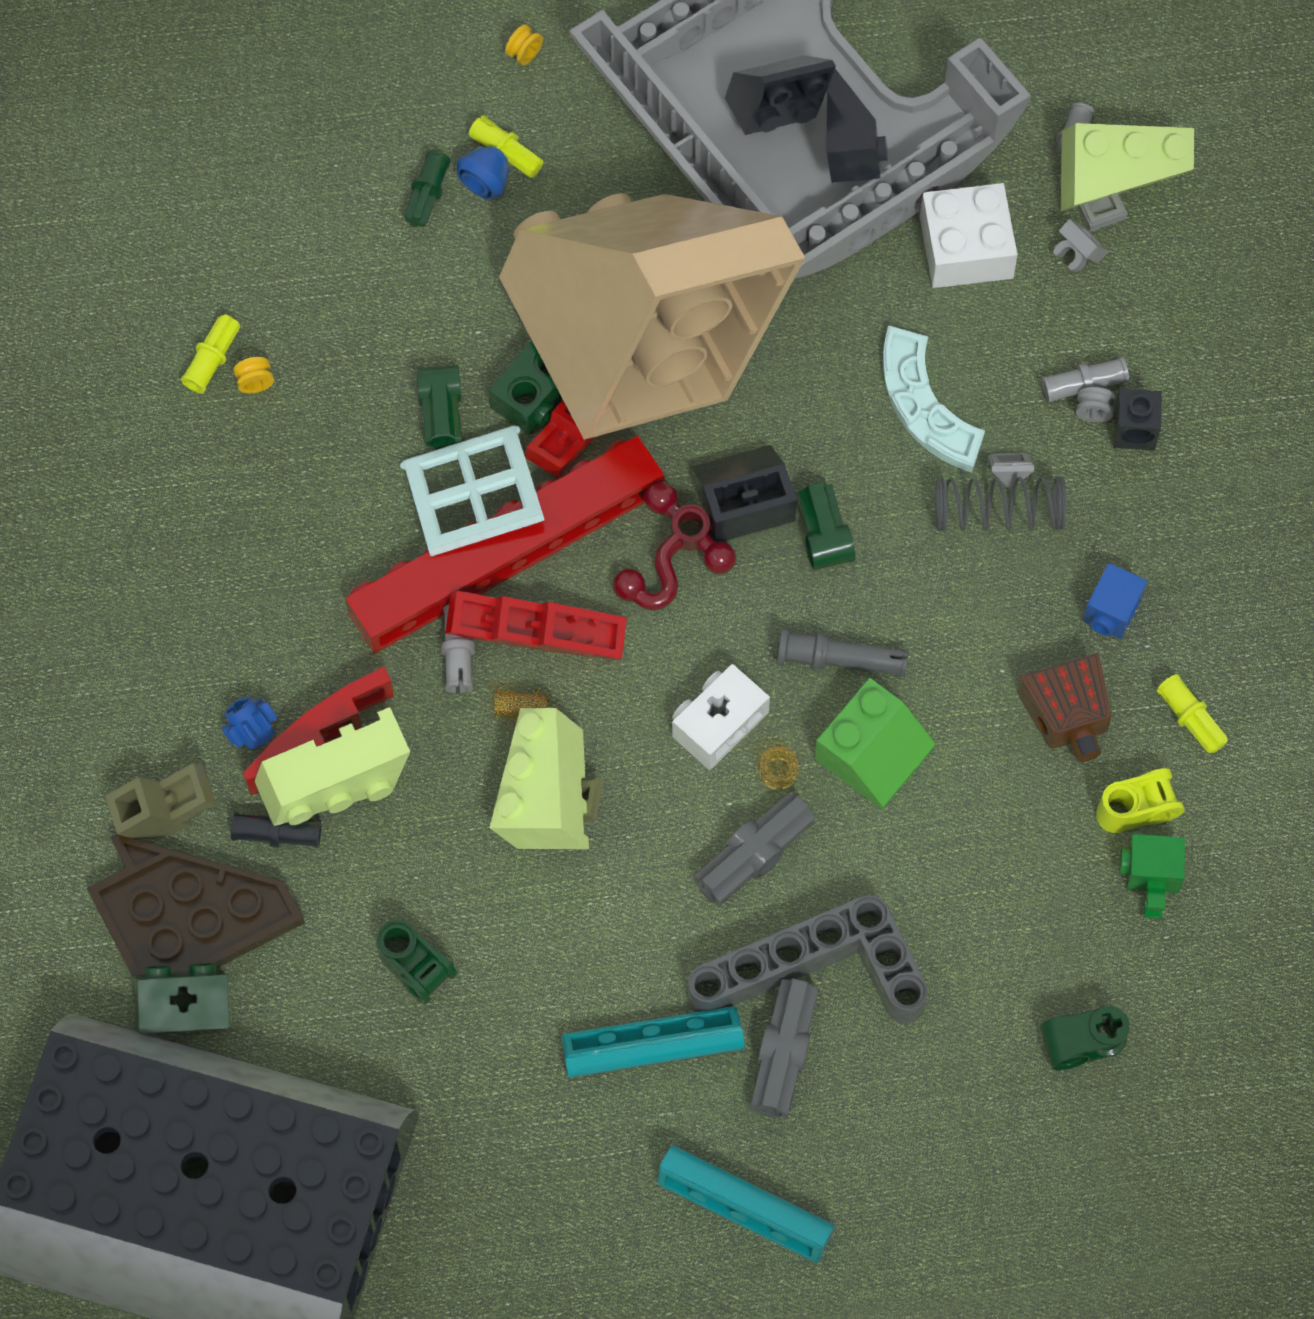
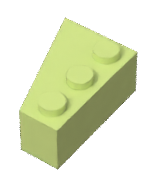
M1075 123L1062 130L1061 211L1170 179L1193 170L1194 128Z
M390 707L377 712L380 718L379 721L356 731L352 723L339 729L342 737L316 747L314 740H311L261 762L254 782L274 826L287 822L290 825H297L309 820L314 814L327 810L330 813L341 812L350 807L354 802L367 798L369 801H377L392 793L410 754V750Z
M520 708L489 827L517 849H589V838L584 834L583 814L587 813V801L582 798L581 778L585 777L583 729L557 708Z

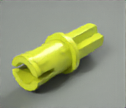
M482 115L481 118L478 117L469 130V136L486 148L492 146L500 150L507 157L510 164L528 177H535L543 167V160L520 144L517 134L513 132L508 133L485 115Z
M226 314L217 318L205 341L198 343L195 347L197 353L180 379L185 387L199 394L205 392L218 366L224 365L227 360L225 353L240 329L238 321Z
M1178 674L1169 677L1158 687L1156 692L1179 718L1177 722L1179 726H1186L1206 752L1215 753L1227 743V736L1206 712L1207 704L1204 701H1198Z

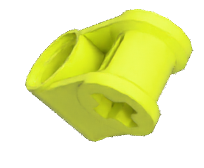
M1170 769L1153 770L1141 776L1108 785L1096 810V819L1100 827L1107 832L1122 833L1150 824L1165 823L1182 815L1185 812L1183 803L1177 802L1170 783L1172 779ZM1109 803H1122L1128 812L1117 813L1111 809Z

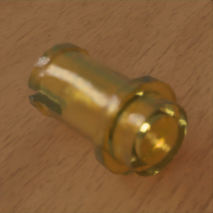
M497 689L494 698V717L518 718L520 708H548L549 696L548 694H541L540 689H535L534 693Z

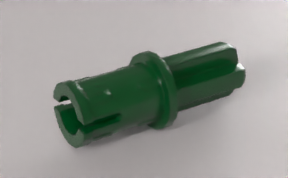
M431 150L427 152L419 177L412 181L411 189L413 193L404 214L405 221L409 222L412 227L426 226L435 201L442 197L443 189L441 185L447 168L450 166L451 159L441 151Z

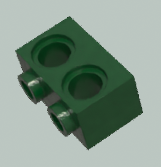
M533 341L527 345L488 390L490 408L515 426H519L528 435L538 425L543 427L549 422L552 411L556 408L555 405L562 399L550 374L542 372L546 366ZM524 396L535 399L529 404H519L516 402L518 398Z

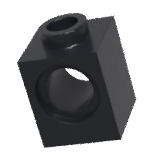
M1120 388L1114 410L1113 448L1155 451L1161 430L1162 391Z

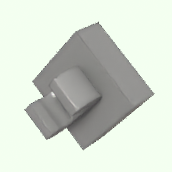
M1069 219L1059 230L1067 240L1058 243L1053 253L1062 258L1068 250L1073 249L1076 256L1068 268L1077 272L1085 266L1087 259L1099 263L1109 250L1081 223Z

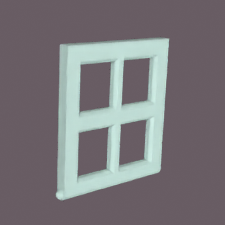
M513 425L403 460L400 464L401 469L406 470L431 557L545 521L518 437L520 433L519 426ZM504 445L511 469L476 480L469 455ZM458 459L465 483L430 494L423 470ZM516 484L523 509L488 519L481 495ZM470 499L477 523L441 534L435 509Z

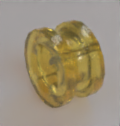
M774 746L764 751L760 758L759 766L761 780L772 789H784L792 785L797 778L798 759L795 753L785 746ZM776 760V763L779 764V760H784L787 762V773L782 775L781 771H779L778 776L772 774L770 762Z

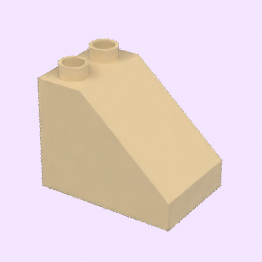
M619 193L598 201L584 214L560 219L559 215L554 211H543L525 219L514 231L513 237L515 242L499 278L585 440L727 401L803 264L805 256L782 216L667 194L632 202L627 194Z

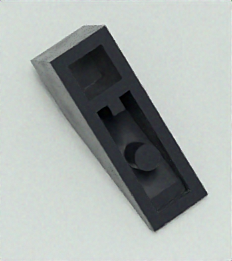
M835 68L827 88V159L831 183L880 179L881 161H888L886 136L878 137L876 119Z

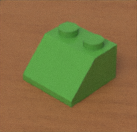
M869 678L816 740L814 759L883 810L933 751L936 744L904 702Z

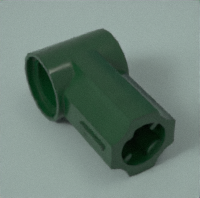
M459 366L417 368L419 403L423 405L426 446H431L438 450L460 443L462 432L458 402H461Z
M823 482L810 484L805 489L798 491L797 501L806 529L805 543L812 569L818 570L854 562L855 548L849 526L847 524L843 525L832 484L827 485Z

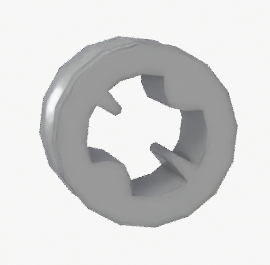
M1087 387L1078 392L1077 400L1080 404L1077 405L1076 414L1079 418L1096 423L1106 422L1113 418L1114 410L1111 407L1115 402L1113 392L1100 387Z

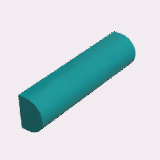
M736 1006L561 1035L568 1078L745 1049L743 1028Z
M675 1145L669 1148L659 1166L657 1178L659 1186L815 1263L820 1262L835 1230V1224Z

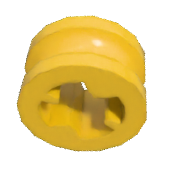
M524 24L509 38L505 53L510 57L517 56V62L522 66L527 65L540 51L544 41L543 36L538 32L532 34V28Z
M251 357L235 365L233 370L235 377L238 378L237 386L239 391L247 394L257 393L273 385L274 377L269 371L271 366L267 358Z

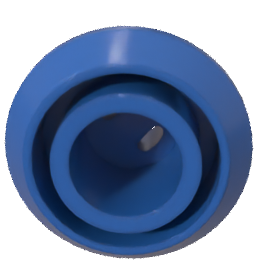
M478 147L458 159L457 176L474 194L484 199L497 198L503 194L509 175V167L506 164L508 159L495 147Z

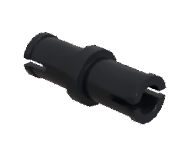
M237 812L233 814L231 823L232 841L268 842L270 847L279 848L281 844L314 846V848H319L322 832V821L320 819L307 820L297 825H290L287 822L274 826L270 816L247 815Z

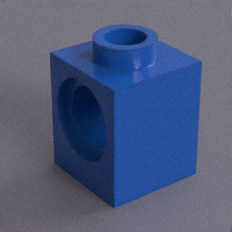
M1108 563L1087 604L1083 622L1088 623L1091 629L1101 635H1113L1122 639L1143 598L1147 580Z

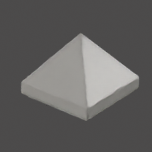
M994 453L988 455L991 471L1010 490H1012L1017 477L1021 476L1024 480L1034 472V464L1028 453Z

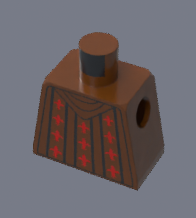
M1098 653L1020 676L1017 689L1018 696L1050 748L1071 744L1078 762H1087L1101 755L1102 751L1096 736L1108 731L1111 712Z

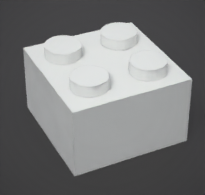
M1004 183L922 193L919 217L932 288L1014 278L1017 250Z

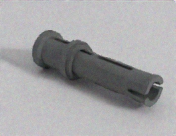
M782 626L776 664L783 665L785 661L811 665L812 670L824 669V665L905 677L909 650L830 640L824 632L818 631L816 635L790 632L788 627Z

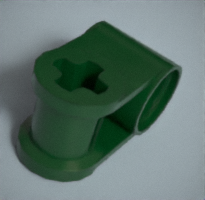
M389 921L378 931L377 947L379 959L400 980L407 991L423 1005H426L431 1000L430 994L447 978L453 979L458 975L451 962L405 921ZM393 938H403L409 943L407 949L401 953L390 952L385 947L388 941Z
M1113 1006L1054 1017L1040 1025L1051 1068L1055 1071L1072 1069L1087 1062L1120 1054L1125 1048L1130 1029L1126 1014ZM1108 1026L1111 1032H1116L1115 1037L1108 1038L1106 1032H1101V1027Z

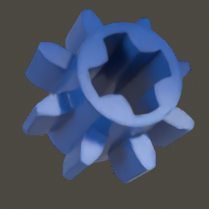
M245 696L232 703L225 710L224 716L229 723L221 727V730L232 745L235 744L240 748L245 744L248 750H253L272 738L275 731L270 723L278 717L267 701L263 702L259 698L254 702L251 696Z

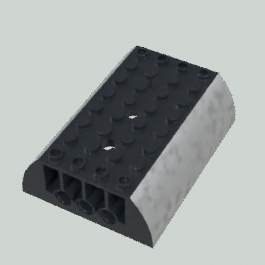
M69 1014L63 1017L50 1031L0 1169V1275L150 1319H354L419 1114L416 1110L147 1034H139V1032L76 1014ZM106 1132H114L121 1137L120 1146L110 1154H103L96 1150L97 1139ZM193 1157H202L208 1162L207 1172L198 1179H190L183 1174L184 1164ZM280 1182L292 1183L296 1187V1195L293 1200L286 1204L274 1202L270 1198V1194L276 1184Z

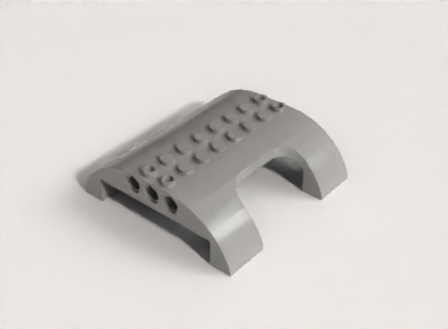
M660 0L618 27L602 10L569 30L570 37L706 202L783 217L805 256V260L795 278L819 272L848 258L920 212L922 193L949 190L955 187L999 145L1020 118L1031 98L1029 92L981 37L948 58L945 82L929 94L915 98L899 96L885 86L838 31L831 18V6L834 0ZM804 55L833 60L836 70L876 119L878 137L886 136L888 161H881V178L831 183L827 159V91L817 117L803 124L794 123L777 127L770 132L761 131L745 135L725 100L733 72Z

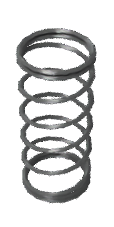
M1021 476L1017 477L1012 487L1008 512L1003 483L998 477H995L990 485L985 514L984 500L979 481L972 477L967 486L962 514L959 490L955 480L951 477L946 482L944 478H938L935 485L936 528L939 532L946 530L947 493L950 482H952L956 496L960 529L962 531L965 530L970 491L973 482H975L979 496L983 529L987 531L991 500L997 481L1002 496L1006 529L1009 531L1012 524L1015 492L1020 481L1025 496L1028 525L1032 531L1034 529L1038 490L1043 480L1049 501L1052 529L1063 530L1066 524L1067 508L1065 480L1062 476L1054 478L1052 500L1049 483L1044 476H1041L1035 486L1031 508L1026 483Z

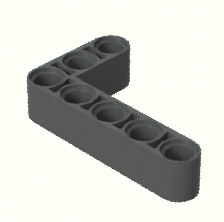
M865 895L699 965L689 975L687 997L689 1005L696 1012L735 1006L779 987L782 979H798L856 953L859 954L887 1013L893 1020L907 1024L919 1019L924 1012L928 990L888 906L877 896ZM864 914H871L880 923L875 927L868 928L862 926L857 921V918ZM824 931H831L837 934L840 940L835 944L826 945L818 940L817 935ZM790 948L797 951L800 957L793 962H784L779 959L777 953L781 949ZM883 952L892 953L899 962L893 966H883L877 961L876 956ZM749 965L755 967L760 974L754 979L748 980L741 978L736 971L742 966ZM708 982L716 985L719 992L714 996L704 997L696 991V988L700 984ZM900 991H910L917 997L918 1001L912 1005H903L896 1000L895 994Z

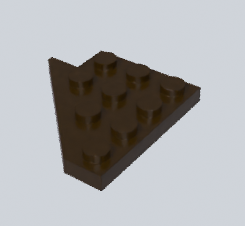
M117 834L110 838L126 869L87 888L132 977L133 975L144 974V967L157 965L171 966V972L189 971V964L215 963L217 969L305 924L300 910L282 880Z

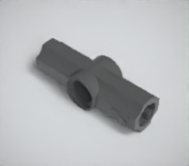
M789 792L756 822L750 820L741 826L728 840L726 848L694 875V882L711 903H715L720 907L753 877L756 879L769 872L783 856V850L815 823L814 815L801 798Z
M782 979L778 988L771 1024H767L758 1059V1063H761L750 1107L751 1110L761 1115L772 1118H788L789 1111L791 1110L798 1072L802 1073L808 1051L811 1036L808 1031L818 994V988L810 985L808 982L797 979Z

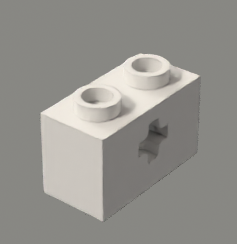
M731 664L723 673L720 671L713 673L702 687L703 692L693 702L690 699L683 702L672 716V737L709 771L769 713L770 696L734 664ZM723 711L726 713L725 717L721 715ZM710 712H713L716 715L712 718L710 716Z

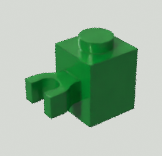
M1132 834L1128 848H1121L1119 874L1127 875L1126 890L1145 891L1144 918L1162 919V911H1165L1166 903L1165 892H1180L1185 875V837Z

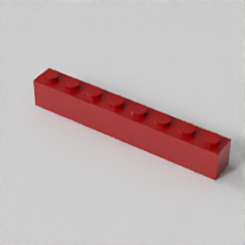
M638 435L628 441H617L605 451V454L592 461L583 460L576 464L569 471V474L556 481H545L535 488L545 521L432 557L427 548L424 554L410 562L402 561L389 569L387 575L373 583L367 581L356 586L350 595L345 598L348 615L373 654H376L444 616L443 608L449 605L451 592L458 590L481 595L644 504L645 491L655 482H664V473ZM512 500L505 503L498 509L497 514L488 519L523 509L521 500ZM473 521L466 526L476 524L477 521Z

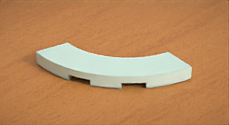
M888 326L883 352V376L890 403L897 417L914 439L929 452L957 468L972 473L985 430L962 421L944 405L940 404L929 386L925 366V350L928 336Z

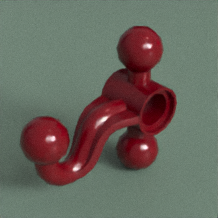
M666 482L653 483L647 488L644 495L645 505L650 511L655 514H665L672 521L671 535L658 547L654 558L655 568L662 585L660 591L654 594L645 590V578L640 572L631 568L619 571L612 582L613 591L618 598L624 601H634L640 607L648 610L663 609L671 604L676 597L678 580L671 559L679 549L686 551L700 549L704 553V565L715 574L729 572L736 563V552L733 547L726 542H715L708 535L710 521L706 511L692 504L681 507L677 503V492L673 486ZM685 520H694L700 524L702 530L695 536H687L680 531L678 526Z

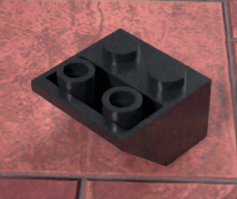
M804 55L733 72L725 100L745 135L761 131L770 132L777 127L794 123H807L817 117L836 65L830 59Z
M771 445L690 467L702 507L709 516V528L715 542H723L796 521L797 499L785 464Z

